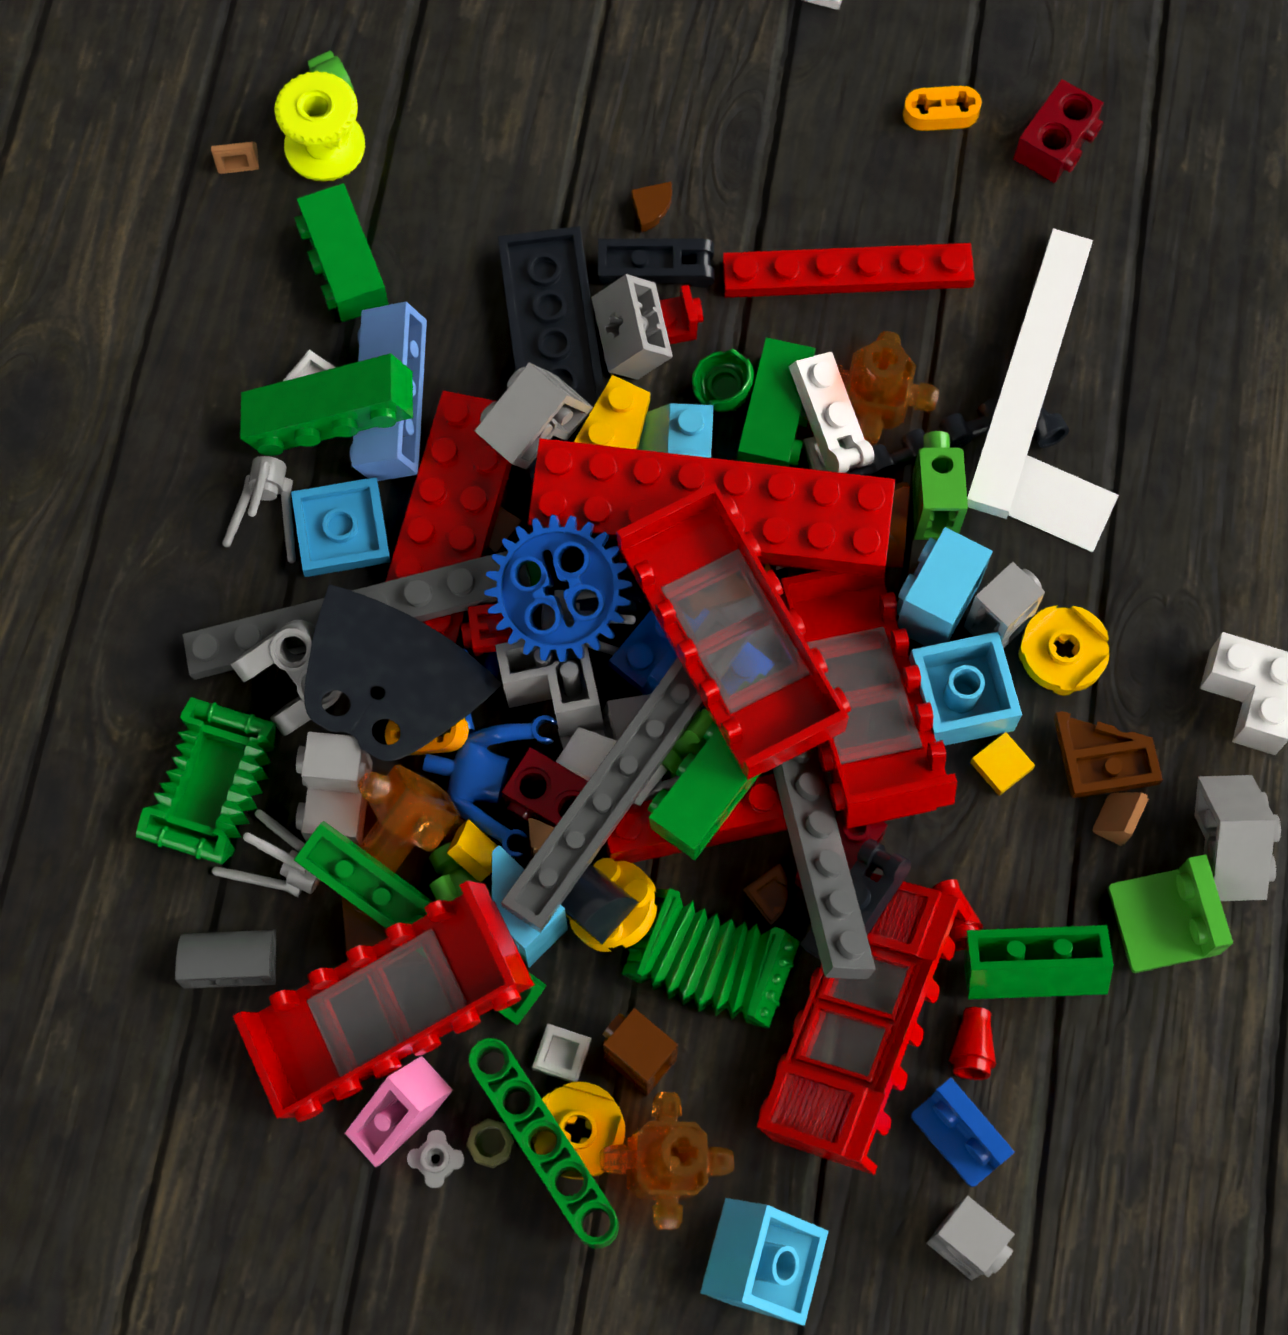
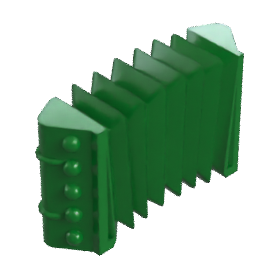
M191 697L180 716L188 731L177 732L183 743L175 745L182 756L171 757L178 769L166 771L170 782L159 783L164 793H153L158 804L143 808L136 831V838L155 843L158 847L164 846L193 855L198 860L202 858L222 865L230 856H233L235 850L229 838H242L235 825L250 824L243 811L258 809L251 796L263 794L257 781L268 779L261 766L271 763L266 752L274 750L276 723L255 717L254 714L248 715L219 706L216 702L209 703Z
M671 888L656 889L657 893L654 892V903L658 906L656 919L648 933L628 949L630 953L622 975L641 984L651 978L653 991L665 985L668 1000L679 994L684 1006L694 999L698 1012L712 1004L715 1016L728 1008L731 1020H733L742 1011L746 1023L769 1029L776 1008L780 1006L779 1000L790 969L794 967L793 961L800 941L787 933L786 930L778 927H773L761 935L757 923L749 931L746 921L737 928L732 918L721 925L717 913L709 920L705 908L695 913L694 901H691L684 907L679 891Z

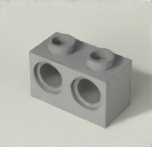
M1012 562L975 596L963 627L973 636L999 632L1004 649L1026 628L1029 621L1034 617L1045 594L1040 581L1031 571L1027 569L1021 570Z
M967 1195L954 1206L926 1243L972 1281L983 1274L990 1277L993 1272L996 1274L1013 1252L1007 1244L1014 1236V1233Z

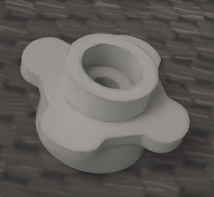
M433 1130L429 1132L427 1141L420 1148L409 1151L407 1162L411 1168H417L425 1176L427 1186L439 1188L444 1184V1178L448 1177L454 1169H460L463 1166L464 1155L460 1150H454L446 1142L444 1132ZM433 1155L440 1156V1161L436 1164L431 1161Z

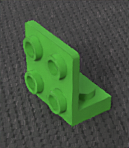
M1206 854L1188 858L1177 870L1116 882L1108 887L1109 897L1128 963L1133 973L1217 956L1233 944Z

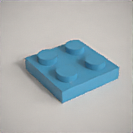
M377 477L291 492L301 563L305 577L391 562Z

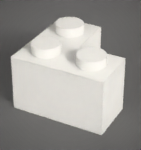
M1222 632L1210 649L1200 689L1242 702L1232 742L1276 755L1288 742V652Z

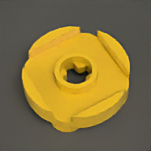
M1051 606L1038 612L1029 621L1022 635L1018 654L1026 672L1036 683L1048 690H1053L1058 695L1066 696L1075 691L1088 688L1099 679L1109 661V647L1107 643L1109 638L1102 622L1088 610L1072 606L1071 609ZM1057 640L1062 644L1068 641L1072 642L1074 647L1071 652L1074 657L1059 656L1056 653L1057 647L1053 643Z
M602 858L594 866L639 903L603 944L599 943L568 915L566 916L569 918L574 933L586 945L597 951L612 952L609 948H615L623 945L625 948L630 947L648 933L657 916L658 906L654 903V892L657 893L652 880L638 866L626 861Z
M571 1082L555 1089L551 1093L549 1092L542 1098L592 1176L601 1175L615 1162L624 1144L625 1123L619 1106L606 1090L592 1083ZM577 1118H583L586 1120L585 1127L591 1130L592 1133L589 1138H581L579 1143L571 1142V1134L565 1132V1126L567 1123L575 1124ZM541 1131L532 1139L536 1154L539 1155L550 1153L557 1144V1137L549 1131ZM567 1171L561 1175L569 1179H583L575 1171Z

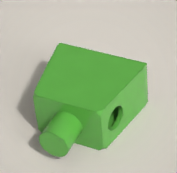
M944 431L926 433L923 436L924 448L919 449L913 469L914 540H929L930 537L938 540L944 527L959 534L968 510L964 452L961 448H950L949 434Z

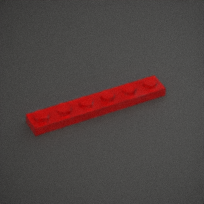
M971 243L723 253L725 298L973 288L975 281Z

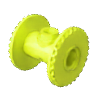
M306 72V74H300L285 84L276 98L275 117L279 128L286 135L284 141L286 158L291 167L307 179L323 182L341 179L343 176L350 174L363 157L365 138L360 125L356 121L358 113L357 99L352 88L342 78L327 72Z

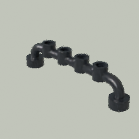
M992 398L982 403L977 409L980 417L965 422L960 413L952 414L941 421L939 428L941 431L949 434L950 448L964 447L974 437L989 431L999 398ZM1041 407L1033 437L1039 447L1046 448L1063 440L1069 433V428L1061 414H1049L1045 408ZM915 429L907 433L901 439L903 448L892 453L887 451L885 445L873 446L874 462L861 468L856 467L848 474L887 478L902 466L910 463L915 465L919 449L924 448L923 436L925 432L922 429Z

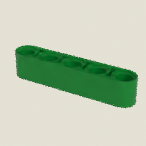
M486 1038L479 1041L472 1048L469 1055L470 1068L579 1239L591 1248H603L610 1245L616 1239L619 1231V1221L613 1207L510 1049L502 1041L495 1038ZM491 1052L502 1054L505 1057V1063L499 1072L485 1074L480 1070L481 1060L486 1054ZM514 1092H525L531 1097L528 1109L521 1114H511L505 1109L507 1098ZM541 1131H549L557 1137L555 1148L546 1155L536 1154L531 1149L533 1137ZM567 1171H575L583 1177L581 1190L572 1196H565L557 1190L559 1177ZM592 1212H602L610 1218L608 1231L600 1237H591L583 1230L584 1220Z

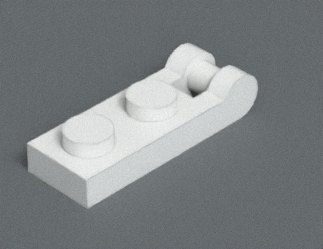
M832 351L798 360L789 366L791 375L827 470L844 473L853 465L857 468L871 465L874 462L873 448L863 437ZM843 439L847 450L840 447L839 440Z

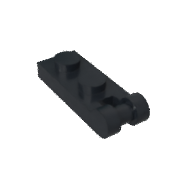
M598 239V284H612L625 274L656 284H691L701 288L711 286L715 282L714 268L710 266V260L714 257V243L708 239ZM681 258H691L694 260V264H681Z
M872 838L865 841L861 846L857 861L850 870L867 935L907 877L911 868V861L898 853L893 855L887 853L885 846ZM877 868L883 871V875L878 883L870 879ZM811 928L800 945L805 951L820 959L813 928Z

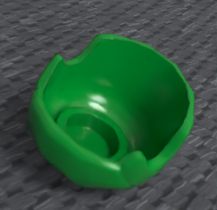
M729 349L725 352H713L699 361L692 374V388L699 402L702 405H713L714 412H734L746 405L750 400L756 376L750 360L746 359L735 349Z

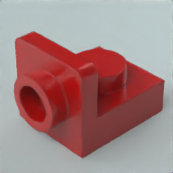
M689 284L680 286V297L660 300L670 345L696 340L698 323L704 322L700 298H692Z
M497 603L468 607L469 622L461 623L464 649L473 648L474 657L477 661H484L483 653L495 652V645L507 643L513 632L511 628L501 631L495 628L504 617L502 613L490 614L488 609Z

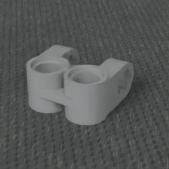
M293 620L286 623L230 663L243 682L248 681L273 663L280 669L285 670L294 681L299 696L270 717L272 722L276 723V727L283 736L290 734L311 720L305 709L304 688L316 627L304 620ZM290 636L300 638L306 645V653L303 655L291 653L286 647V638ZM330 691L323 696L322 707L324 710L339 699L342 694L341 691Z

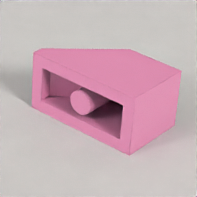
M420 1056L386 1078L345 1134L375 1167H378L434 1115L453 1089L424 1057Z

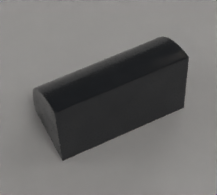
M590 863L561 905L565 908L566 915L599 943L603 944L639 902Z

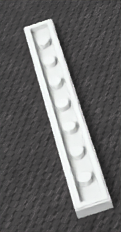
M1054 228L1052 230L967 497L969 508L1004 519L1008 517L1093 242L1091 239Z

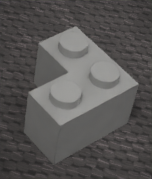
M529 362L526 367L519 368L510 377L507 383L508 389L499 401H494L486 407L480 417L481 423L475 429V432L512 465L527 469L537 457L539 438L551 439L553 436L567 441L592 411L593 407L557 375Z
M521 639L514 645H510L508 642L495 645L509 708L552 699L560 737L573 735L578 727L589 731L604 729L587 644L584 645V658L579 659L573 649H568L566 662L559 661L556 650H552L547 661L541 660L540 647L538 646L530 655L523 654L524 639Z
M308 732L306 746H299L296 772L302 774L303 786H307L308 790L306 803L299 802L296 828L302 830L301 833L306 842L318 825L325 821L361 848L373 763L369 753L360 748L354 736Z
M1252 775L1198 777L1194 816L1205 837L1203 855H1207L1220 901L1267 900L1269 882H1274L1276 878V862L1272 855L1273 843L1279 842L1281 836L1280 819L1277 814L1273 815L1269 807L1267 794L1260 791Z

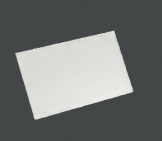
M1027 455L1008 515L1093 552L1119 495Z

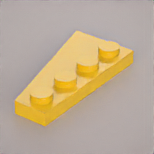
M612 375L574 442L638 449L650 404V392Z

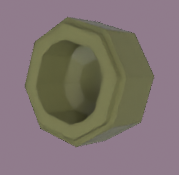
M486 1119L471 1128L466 1145L477 1164L495 1168L509 1160L514 1140L505 1123Z

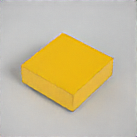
M1007 732L975 755L970 761L998 796L1021 780L1035 767V764Z
M468 819L458 827L447 853L477 881L481 882L492 872V851L498 845Z

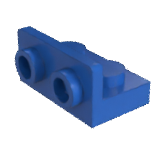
M952 1078L943 1083L929 1099L911 1114V1119L970 1188L979 1184L1015 1153Z

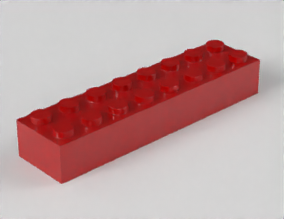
M539 438L528 519L530 533L533 532L532 521L534 518L539 519L544 528H549L551 515L558 516L561 527H565L569 517L574 516L577 520L578 531H581L587 522H591L594 524L592 538L595 539L601 533L606 532L609 535L608 541H617V530L715 482L722 496L728 493L733 499L740 518L736 519L743 533L750 531L755 537L761 550V556L758 559L762 564L882 577L884 573L895 479Z

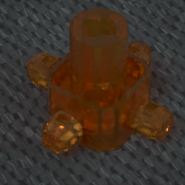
M889 331L881 332L876 341L853 353L850 371L844 370L841 365H837L863 437L871 445H875L880 440L883 428L893 429L904 422L908 405L915 406L914 410H935L939 389L933 385L920 382V385L913 384L916 365L900 345L899 335Z
M395 765L387 777L376 772H367L358 782L357 787L360 793L368 800L378 818L359 847L394 873L415 845L428 852L435 851L442 840L452 842L458 827L466 822L460 817L461 814L447 792L436 783L401 765Z
M660 1092L656 1094L652 1102L651 1117L656 1118V1121H648L638 1127L627 1138V1148L626 1144L610 1145L600 1151V1169L608 1174L624 1175L627 1170V1187L638 1199L656 1200V1205L652 1206L653 1222L658 1230L678 1229L682 1222L683 1205H679L678 1200H686L697 1195L707 1185L708 1177L725 1176L734 1170V1154L732 1151L721 1147L711 1146L708 1148L707 1134L696 1122H678V1118L682 1116L681 1100L678 1094L674 1092Z

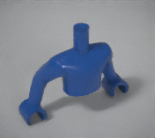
M549 715L539 716L533 723L495 725L468 734L464 745L457 750L454 760L428 753L424 759L423 771L449 777L447 803L450 808L465 821L469 819L483 833L501 842L503 849L513 858H522L525 855L520 852L511 851L509 848L510 840L515 836L527 839L529 837L521 830H509L473 803L489 802L499 804L502 798V790L506 784L510 759L497 755L487 748L494 744L526 739H536L543 745L552 744L554 740L548 737H541L538 734L539 727L544 723L558 725L556 720Z

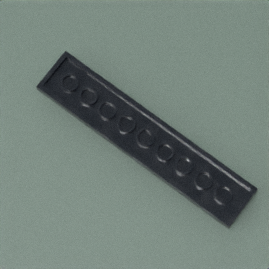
M580 226L498 236L516 371L521 367H526L530 362L557 375L594 407L604 390ZM588 416L567 440L568 442H574ZM553 436V437L550 439V440L566 441V440H563V439L558 438V437H556V436ZM537 457L529 465L532 489ZM577 547L566 550L561 559L563 568L569 573L580 570L584 564L583 552ZM549 550L544 551L543 556L554 581V586L548 589V594L554 595L555 590L565 591L569 589L568 582H562L557 578L551 552ZM598 597L576 600V603L580 604V611L595 612L598 608L599 600ZM631 601L629 606H618L616 612L621 615H632L636 618V602Z

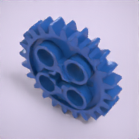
M551 515L549 528H544L540 520L534 518L532 521V533L529 534L525 529L518 526L516 527L519 537L517 543L505 538L502 540L504 547L508 550L506 556L492 555V559L501 566L499 571L486 572L487 577L497 581V586L485 590L484 594L497 597L498 600L497 604L488 609V613H502L504 618L495 628L498 631L508 628L513 630L508 639L510 645H514L521 639H524L523 654L530 655L538 646L540 647V658L543 661H547L552 650H556L559 661L566 662L568 649H573L575 655L582 659L585 657V644L588 643L594 650L599 651L601 649L598 640L600 634L611 639L615 637L614 632L608 626L611 621L625 622L623 616L617 613L616 610L618 606L631 605V601L620 596V590L632 587V582L620 580L619 574L626 571L629 566L627 563L615 564L613 561L620 553L618 546L607 550L604 548L609 538L606 532L601 533L595 539L591 537L594 529L593 523L587 522L581 531H578L577 520L574 516H570L565 527H561L558 516ZM577 547L584 554V564L580 570L569 573L563 568L561 559L566 550ZM546 550H549L552 554L557 578L562 582L569 583L570 588L563 591V596L574 620L572 627H568L565 623L562 605L558 596L548 594V589L554 586V581L543 556ZM528 562L537 563L541 569L540 581L532 587L524 586L519 578L520 569ZM585 590H592L596 593L599 600L597 610L589 616H583L576 608V599ZM548 604L555 611V623L547 630H540L534 623L533 615L539 606Z

